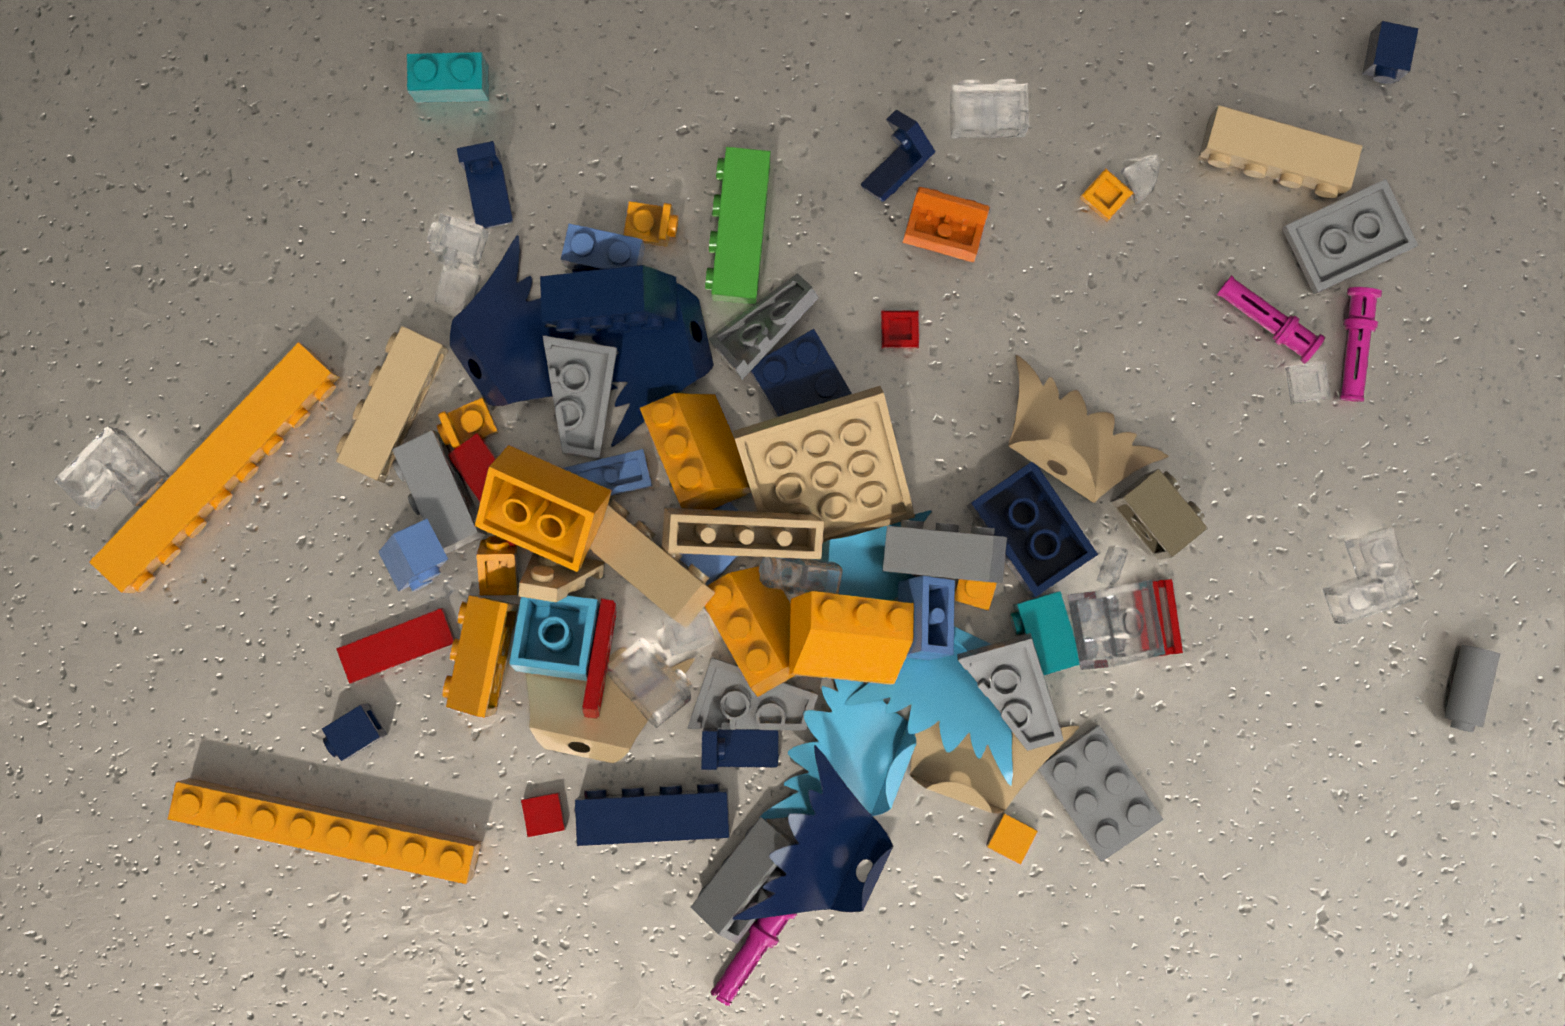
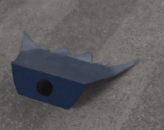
M518 235L510 244L499 265L470 303L453 318L450 329V347L486 403L491 406H504L520 401L553 397L543 336L574 340L576 337L574 332L556 331V327H545L547 323L541 322V298L526 302L531 289L532 277L528 276L518 283L516 282L520 253ZM611 384V390L618 389L617 386Z
M572 270L573 273H575V272H583V271H579V270ZM678 283L677 322L664 323V328L659 330L641 329V325L630 326V332L609 333L607 328L598 331L597 335L592 336V340L598 345L617 348L618 354L615 359L612 382H627L614 405L615 407L626 404L630 405L616 431L611 447L623 441L645 421L640 407L673 393L681 392L684 388L708 374L714 366L699 299L690 290Z
M814 745V753L823 793L820 794L811 789L808 791L809 800L815 815L799 813L788 815L789 826L799 844L786 846L769 854L770 859L786 875L773 879L763 886V889L774 892V895L737 914L732 918L733 920L759 919L829 909L849 913L861 912L871 896L893 849V844L881 824L862 806L816 745ZM863 860H870L873 866L865 882H861L856 876L857 866Z

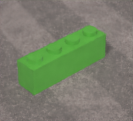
M726 147L725 158H718L716 180L723 181L721 195L714 194L712 214L714 217H719L718 231H711L709 240V253H715L714 268L707 267L705 290H712L711 296L713 301L753 305L757 303L771 151Z

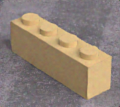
M1218 105L1209 117L1199 157L1208 159V163L1215 167L1229 168L1234 166L1244 169L1243 173L1250 177L1265 178V176L1279 179L1281 185L1289 188H1301V186L1315 189V194L1318 196L1337 198V196H1342L1351 189L1363 146Z
M401 326L398 333L394 332L391 335L385 348V352L388 355L382 367L377 366L370 377L369 386L372 388L366 400L361 399L354 410L352 418L356 421L350 433H345L337 445L336 453L339 456L336 462L376 481L385 483L393 466V461L396 460L392 449L404 444L449 351L446 347Z
M612 499L607 505L604 519L590 546V550L673 620L687 628L715 594L713 590L705 585L709 577L693 564L688 569L678 562L682 558L680 553H668L663 546L659 547L652 541L656 534L639 520L635 525L631 524L626 520L630 512Z
M664 508L662 546L668 553L821 559L824 521L814 514Z

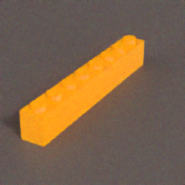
M298 342L89 563L121 593H135L136 591L140 593L144 591L155 579L152 574L162 564H169L179 555L181 551L179 546L188 536L193 538L203 530L207 524L205 518L214 509L216 511L222 509L231 500L233 495L230 492L240 482L246 483L256 474L259 469L257 464L266 454L271 456L280 449L284 443L283 436L292 427L297 429L310 416L308 410L318 400L322 402L333 393L336 388L334 383L340 377L308 347Z
M193 778L176 782L167 818L172 821L467 884L474 878L482 842Z

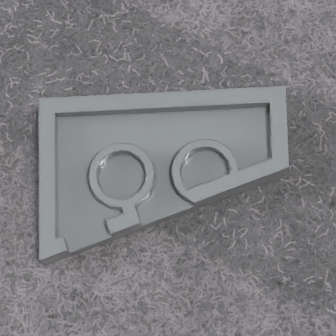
M797 273L708 339L743 380L819 297L813 287Z
M543 336L562 454L600 459L617 348Z
M1031 633L957 654L960 664L972 675L980 690L986 697L988 696L1000 712L1002 719L1027 751L1064 741Z
M712 657L687 729L806 731L807 724L804 720L803 712L814 709L818 694L783 682L757 697L738 666Z

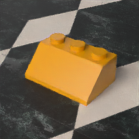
M673 393L640 407V411L681 508L712 510L751 493L736 441L715 394Z
M508 445L489 466L475 527L578 572L604 519L612 490Z
M766 564L730 572L707 585L715 594L707 602L705 608L755 695L759 697L794 677L795 675L789 674L791 603L769 565Z
M810 591L791 598L789 674L888 685L894 684L913 643L914 603Z
M469 595L467 602L463 601L461 603L458 623L463 624L460 639H454L450 653V660L455 661L452 676L447 675L442 697L447 698V708L482 718L496 714L518 604Z

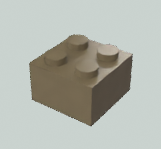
M1160 469L1144 474L1110 502L1157 560L1174 557L1208 529L1202 521L1205 519V515L1201 509L1192 501L1187 503L1178 492L1181 487L1177 480L1169 472L1165 471L1162 473Z

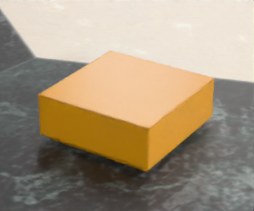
M1105 168L1081 195L1080 199L1108 222L1134 192Z
M1002 813L986 846L1021 865L1038 831Z

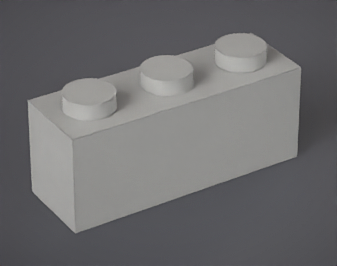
M431 430L392 449L396 460L393 461L394 469L398 477L402 481L406 480L411 491V494L408 495V500L413 511L417 515L421 514L423 520L428 519L445 553L448 554L487 535L486 531L475 527L478 512L461 474L448 457L451 451L448 445L444 444L439 432Z
M901 520V527L887 526L883 571L1003 583L1007 537L994 536L995 528L972 526L970 534L959 533V525L936 523L935 530L923 529L924 522Z
M760 817L757 823L748 829L745 838L735 851L723 861L721 869L711 882L702 888L691 908L718 935L738 943L756 919L733 920L732 918L774 895V892L763 889V886L773 879L786 875L770 859L769 854L777 849L797 843L779 827Z

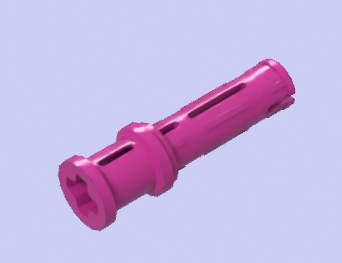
M1232 275L1217 293L1219 297L1224 298L1245 315L1274 334L1272 338L1276 344H1284L1301 356L1300 361L1304 364L1315 354L1326 338L1322 334L1315 335L1301 325L1297 316L1290 314L1287 317L1263 298L1234 279Z
M1349 287L1347 289V295L1350 296L1349 314L1343 323L1345 330H1348L1340 400L1364 402L1371 333L1375 332L1378 328L1375 315L1377 298L1382 297V290L1368 287ZM1364 301L1363 315H1361L1362 302ZM1359 332H1361L1360 341L1358 340ZM1357 349H1358V350H1359V353H1358V362H1357V370H1356V379L1354 380L1353 377H1354V369H1355L1356 352H1357Z
M797 913L759 918L756 922L754 921L748 930L749 936L724 974L710 991L711 995L714 997L717 995L716 999L730 1006L769 947L777 946L779 934L789 919H795Z

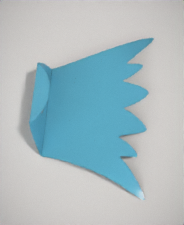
M932 511L918 513L914 518L908 520L924 522ZM901 522L888 526L901 527ZM883 526L856 535L823 542L821 559H807L804 593L810 591L819 592L820 582V592L896 601L894 598L898 597V582L915 578V576L906 573L883 571L887 526Z
M954 626V655L932 660L906 658L894 684L868 683L845 701V705H859L890 697V701L884 711L885 714L900 711L911 705L908 733H919L939 721L942 743L948 753L953 751L965 736L970 733L972 747L977 758L980 759L988 745L1007 783L1012 786V730L1002 719L1000 712L988 696L986 697L980 690L972 675L963 668L957 659V654L991 645L990 643Z
M834 679L838 691L822 686L823 696L832 712L804 711V720L818 742L801 744L788 751V755L805 768L808 773L785 781L784 786L798 792L772 806L760 817L764 819L785 818L793 813L815 815L809 800L808 791L811 789L820 794L823 792L815 759L814 745L825 755L850 791L872 816L881 815L892 808L917 743L915 734L908 733V721L896 712L885 714L884 711L887 704L883 700L859 705H845V701L866 685L864 682Z

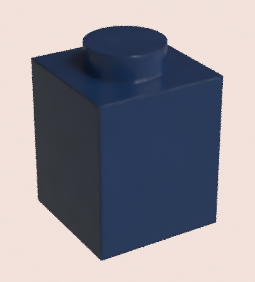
M1381 21L1370 33L1362 74L1373 76V80L1379 83L1392 84L1396 81L1399 82L1411 70L1419 28Z
M369 703L359 705L322 728L326 736L323 738L326 749L334 758L338 756L341 761L350 759L388 735Z

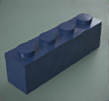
M716 782L697 784V790L682 791V785L659 786V792L644 793V787L622 788V794L607 795V789L584 790V796L575 799L577 846L730 837L728 789H720V783Z

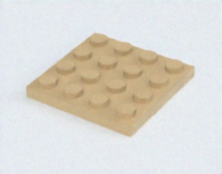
M881 386L732 431L757 512L814 514L824 521L823 542L856 535L915 517ZM772 557L773 561L781 559L777 557Z

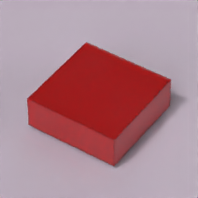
M919 310L881 311V349H918Z
M560 792L521 800L528 837L566 830Z

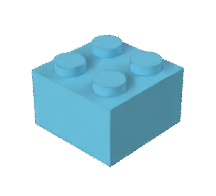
M567 596L558 602H550L521 597L509 663L516 672L587 681L600 608L598 600Z

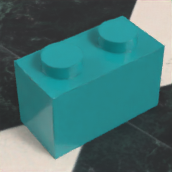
M482 52L407 54V91L416 103L489 101V65Z
M1061 591L1013 604L1015 612L1010 613L1013 630L1016 635L1031 633L1044 675L1083 664Z

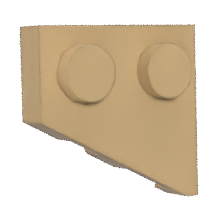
M533 553L520 581L518 596L558 602L567 597L569 593L584 588L586 578L590 576L596 579L602 578L605 562L585 558L581 568L576 572Z

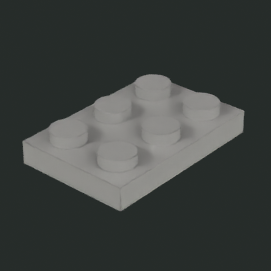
M1386 179L1282 228L1313 294H1317L1419 246Z
M1096 725L1056 752L1038 769L1101 862L1164 820L1100 725Z

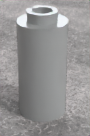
M1461 645L1444 717L1452 720L1450 727L1474 733L1475 726H1484L1500 653Z

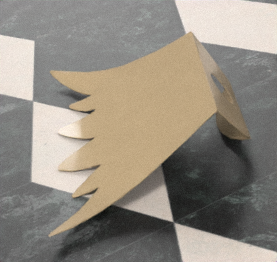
M1015 355L1019 373V397L1013 431L1008 446L1091 502L1095 503L1109 489L1133 472L1153 462L1169 457L1164 452L1155 448L1141 445L1132 446L1137 436L1136 433L1123 432L1113 435L1115 418L1112 413L1097 412L1087 416L1086 404L1078 390H1073L1062 399H1059L1058 389L1053 378L1049 377L1043 386L1034 369L1020 356Z
M623 647L616 650L609 658L600 717L597 719L584 717L582 706L587 681L525 673L529 699V728L536 740L545 749L615 763L629 752L643 727L677 682L689 670L695 658L681 662L651 677L654 662L650 661L629 675L627 649Z
M938 721L930 728L915 734L917 743L911 756L909 775L928 790L990 813H1002L1036 771L1075 733L1079 726L1062 727L1061 731L1064 741L1028 751L1012 732L1013 777L1012 786H1010L1002 775L988 745L980 759L977 758L972 747L970 733L965 736L950 753L946 752L942 743Z

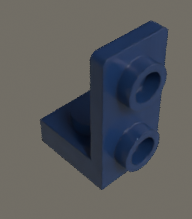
M897 109L886 121L894 132L891 138L898 148L861 183L864 191L881 202H884L894 194L936 152L918 122Z
M494 141L456 148L459 163L466 172L476 227L479 230L512 224L513 215L501 155Z
M703 729L701 770H717L718 767H777L778 730Z

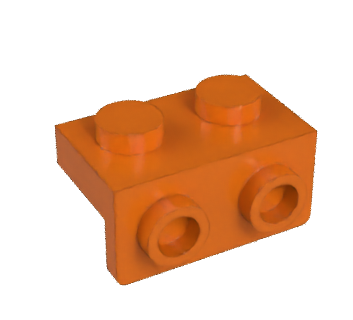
M918 187L902 243L974 263L990 207L974 200L945 194L935 189Z

